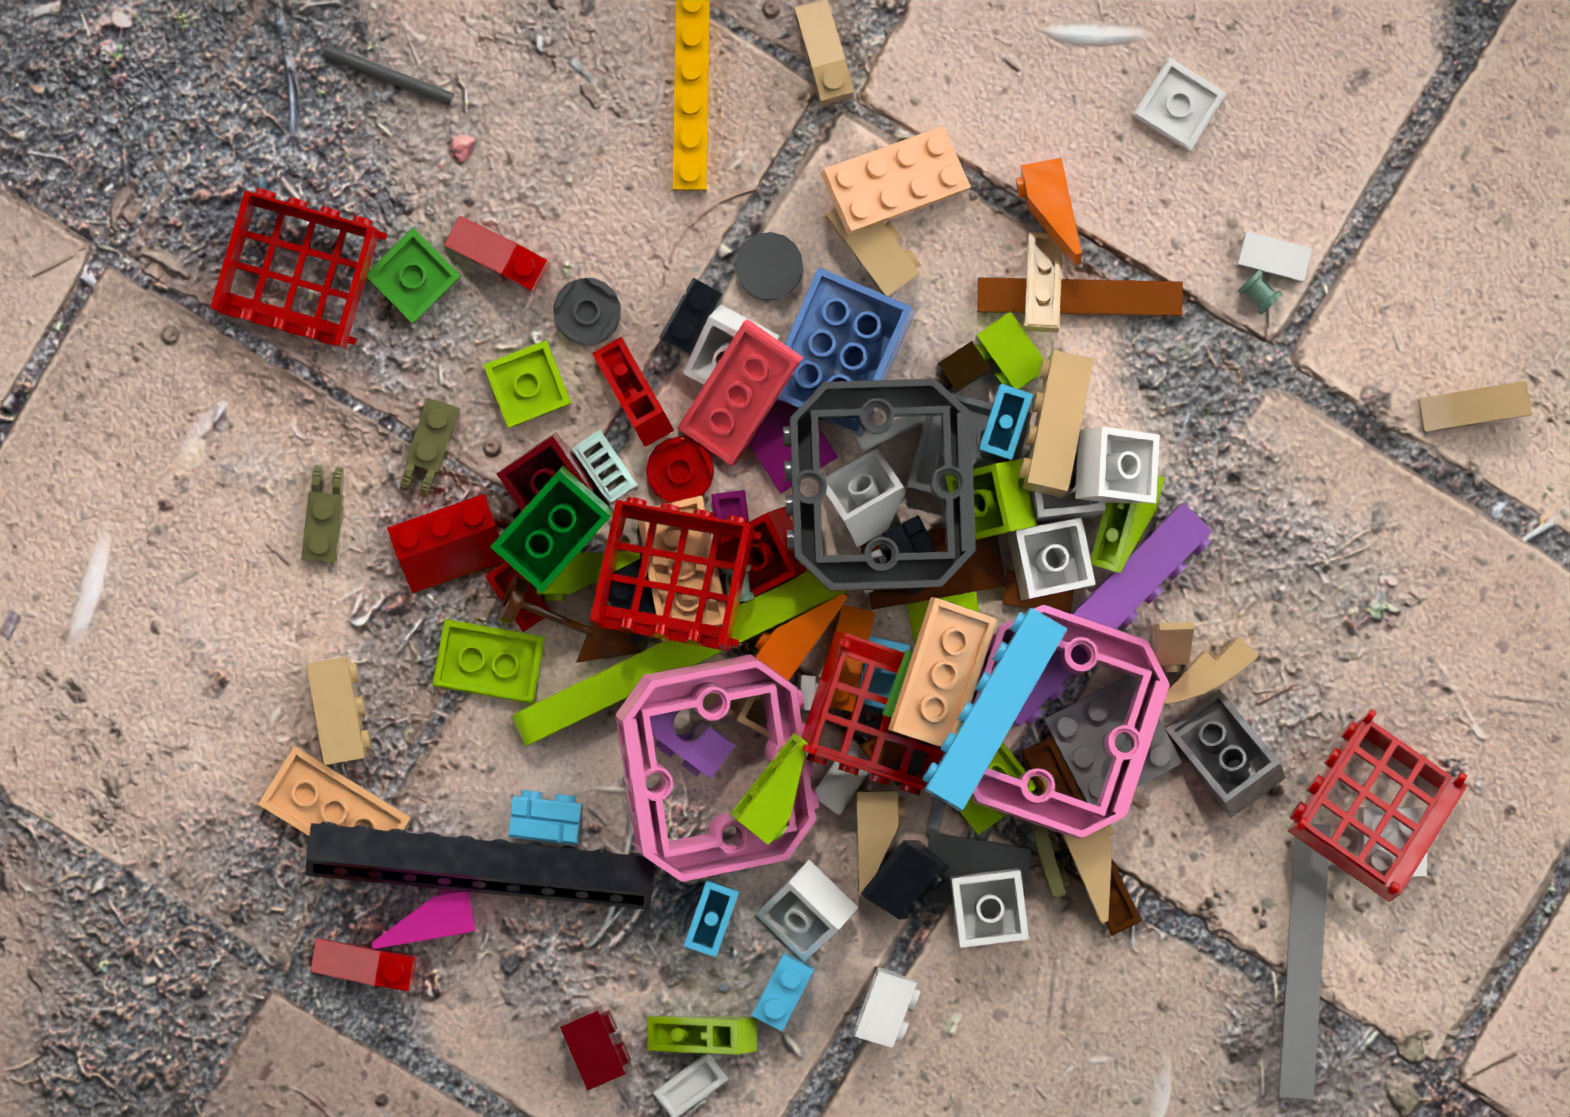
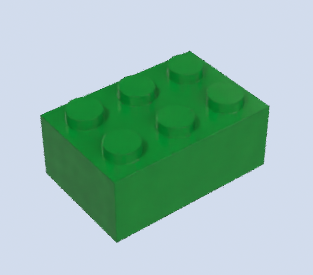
M562 466L491 545V548L543 593L609 520L614 511Z

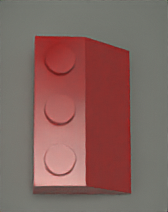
M481 494L387 527L397 559L412 593L505 561L491 548V545L501 533L486 494Z

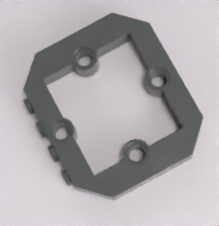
M936 379L823 382L790 417V426H783L784 447H790L791 461H784L785 482L792 481V495H785L786 516H793V530H787V551H794V559L830 592L941 588L976 551L971 412ZM874 407L882 409L886 414V421L882 425H872L867 420L868 410ZM941 416L943 466L937 469L931 477L930 488L936 498L944 501L946 552L899 553L898 546L893 540L887 537H877L867 544L864 554L823 556L821 501L826 494L827 483L824 476L820 473L818 420L858 418L860 426L864 431L869 434L878 435L883 434L890 428L894 417ZM944 474L954 476L957 480L956 490L950 493L942 491L938 484L940 476ZM811 478L817 481L819 484L817 495L806 497L801 493L799 487L804 479ZM883 545L890 550L891 557L889 562L886 564L874 562L871 553L875 546Z

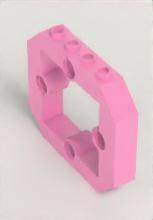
M1041 605L1035 608V610L1067 628L1066 633L1056 650L1061 651L1060 660L1065 670L1070 673L1081 674L1090 670L1095 664H1099L1139 678L1124 724L1109 731L1104 738L1103 746L1105 753L1112 760L1097 806L1055 792L1054 778L1048 771L1039 768L1026 771L1019 779L987 768L971 798L975 804L1080 839L1127 816L1170 684L1147 640L1046 605ZM1015 619L996 628L995 633H993L978 682L985 671L991 674L997 662L992 660L1002 641L1008 644L1015 632L1011 631L1010 627ZM1073 647H1082L1087 652L1088 657L1085 664L1079 665L1072 660L1071 651ZM975 690L973 698L971 700L972 704L975 702L976 698L980 693L977 690ZM1119 734L1128 736L1131 741V748L1127 753H1122L1115 747V738ZM1031 777H1038L1044 783V791L1040 796H1034L1028 791L1027 783Z
M750 654L643 675L615 715L635 847L644 857L681 882L788 860L816 821L815 809H818L819 803L815 789H811L810 776L814 775L812 761L807 760L805 753L791 817L786 823V831L778 840H773L769 845L731 816L730 813L717 815L711 821L709 833L673 841L668 840L662 799H665L671 793L673 778L656 761L650 716L693 708L695 712L707 720H718L727 714L730 708V700L763 694L769 740L765 746L767 761L770 763L793 733L802 737L806 724L802 723L800 710H804V699L801 690H797L796 686ZM715 693V703L709 708H704L703 700L705 696ZM654 773H659L658 784L652 788H646L647 778ZM731 826H735V835L729 840H723L724 831Z

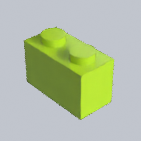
M1011 312L976 335L975 339L978 341V344L975 346L986 362L991 360L998 371L994 373V376L999 383L1020 390L1038 377L1043 357Z

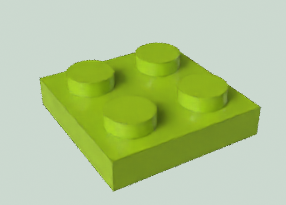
M547 340L483 364L508 429L572 404Z

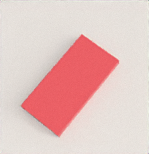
M746 319L677 429L733 467L740 459L804 357Z

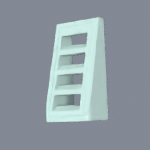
M600 429L572 448L610 505L638 486ZM601 442L603 448L586 458L583 452ZM608 453L611 458L594 469L591 463ZM616 464L618 470L601 480L598 475ZM623 475L626 480L609 491L606 486Z

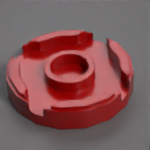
M679 436L668 438L654 448L648 458L646 474L648 483L654 493L664 501L672 503L704 496L712 484L714 467L712 458L704 446L693 439Z

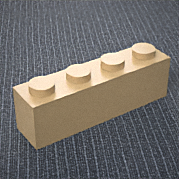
M1053 350L1048 359H1042L1038 379H1043L1042 391H1036L1032 405V412H1037L1035 425H1029L1025 442L1026 445H1030L1029 457H1023L1019 471V478L1024 479L1022 489L1061 498L1068 492L1094 361L1093 358Z

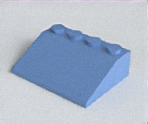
M818 267L785 342L786 346L804 358L777 400L799 409L823 382L886 380L916 313L913 307ZM874 408L868 410L867 420H869ZM858 418L822 419L859 437L864 432Z

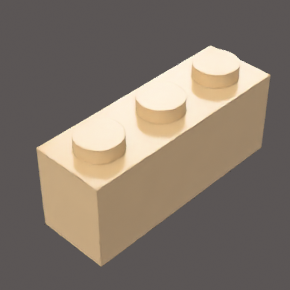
M836 208L826 214L828 222L881 294L891 297L919 277L920 272L917 268L921 266L920 262L910 249L904 252L897 242L901 237L889 221L886 224L882 222L847 235Z
M346 656L306 664L324 765L368 758L367 751L372 750V741L369 729L363 730L361 717L366 716V707L363 696L357 697L355 683L360 682L357 662L351 663V658Z

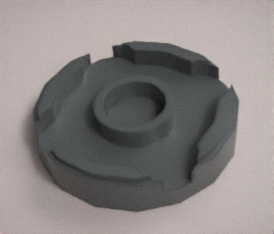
M774 232L760 233L748 239L740 248L735 263L737 279L743 289L754 298L765 301L778 300L791 293L800 283L803 272L802 255L796 244L785 235Z
M580 278L567 283L558 292L553 305L554 320L558 330L569 341L581 346L597 345L606 341L617 330L621 319V304L615 291L605 282L595 278Z

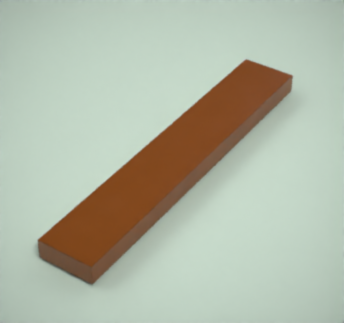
M978 277L977 313H1025L1026 278ZM1061 279L1060 314L1181 317L1183 281Z

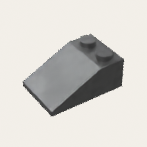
M1220 689L1165 728L1171 740L1207 790L1230 818L1286 779L1281 762Z

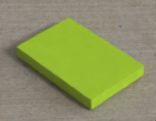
M444 619L432 686L534 704L546 637Z

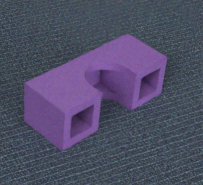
M679 711L650 716L652 734L658 739L655 746L669 757L676 753L685 759L681 765L696 777L702 772L711 779L735 747L733 743L703 720H700L691 732L675 734L673 722Z

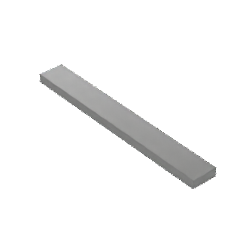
M1310 824L1330 838L1331 825ZM1295 836L1278 1097L1314 1100L1329 860Z

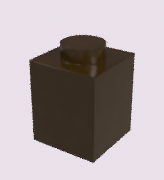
M973 341L938 362L936 366L939 372L935 375L943 387L947 390L951 388L954 393H958L987 374L991 369Z

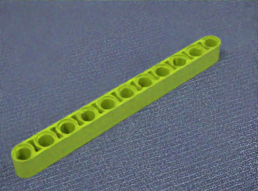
M809 572L804 573L752 600L740 604L732 638L739 639L740 644L847 591L830 592ZM675 641L662 642L511 715V718L526 747L628 698L643 675L696 665L723 652V650Z

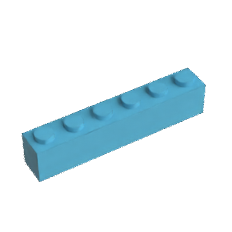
M1032 607L1027 610L1026 614L1019 612L1010 627V630L1015 632L1008 644L1002 641L992 658V660L997 662L991 674L985 671L975 687V690L980 692L973 704L970 702L966 703L957 719L962 722L956 734L950 731L940 748L945 754L939 764L931 763L922 779L927 782L924 791L958 811H962L1067 631L1066 627Z

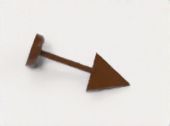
M515 576L511 581L498 613V621L506 624L513 622L520 609H524L586 634L576 663L642 652L627 632L595 627L593 623L589 627L524 601L527 583L518 576Z

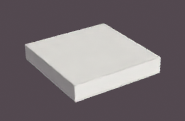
M1169 57L1132 116L1190 152L1227 93Z

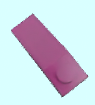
M441 889L442 894L432 897L374 940L372 948L378 949L476 931L477 924L471 892Z

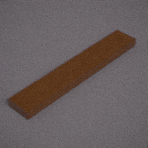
M1052 736L1021 750L1030 770L1035 768L1044 769L1052 775L1055 782V792L1084 801ZM1034 777L1041 793H1043V781L1038 777ZM1113 859L1111 861L1108 921L1105 922L1111 936L1143 921Z

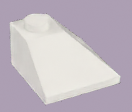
M878 448L825 477L827 483L826 496L857 547L888 530L906 492Z

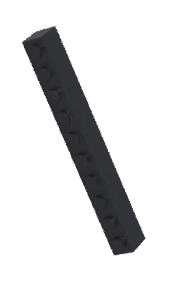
M322 822L320 824L311 823L306 876L649 910L653 892L655 863L644 857L641 853H630L627 855L612 853L605 849L587 851L578 850L573 846L557 848L543 846L535 842L517 844L503 839L487 841L477 840L471 836H459L456 838L441 836L434 832L416 834L407 833L401 829L386 831L372 829L364 825L346 827L338 826L332 822Z

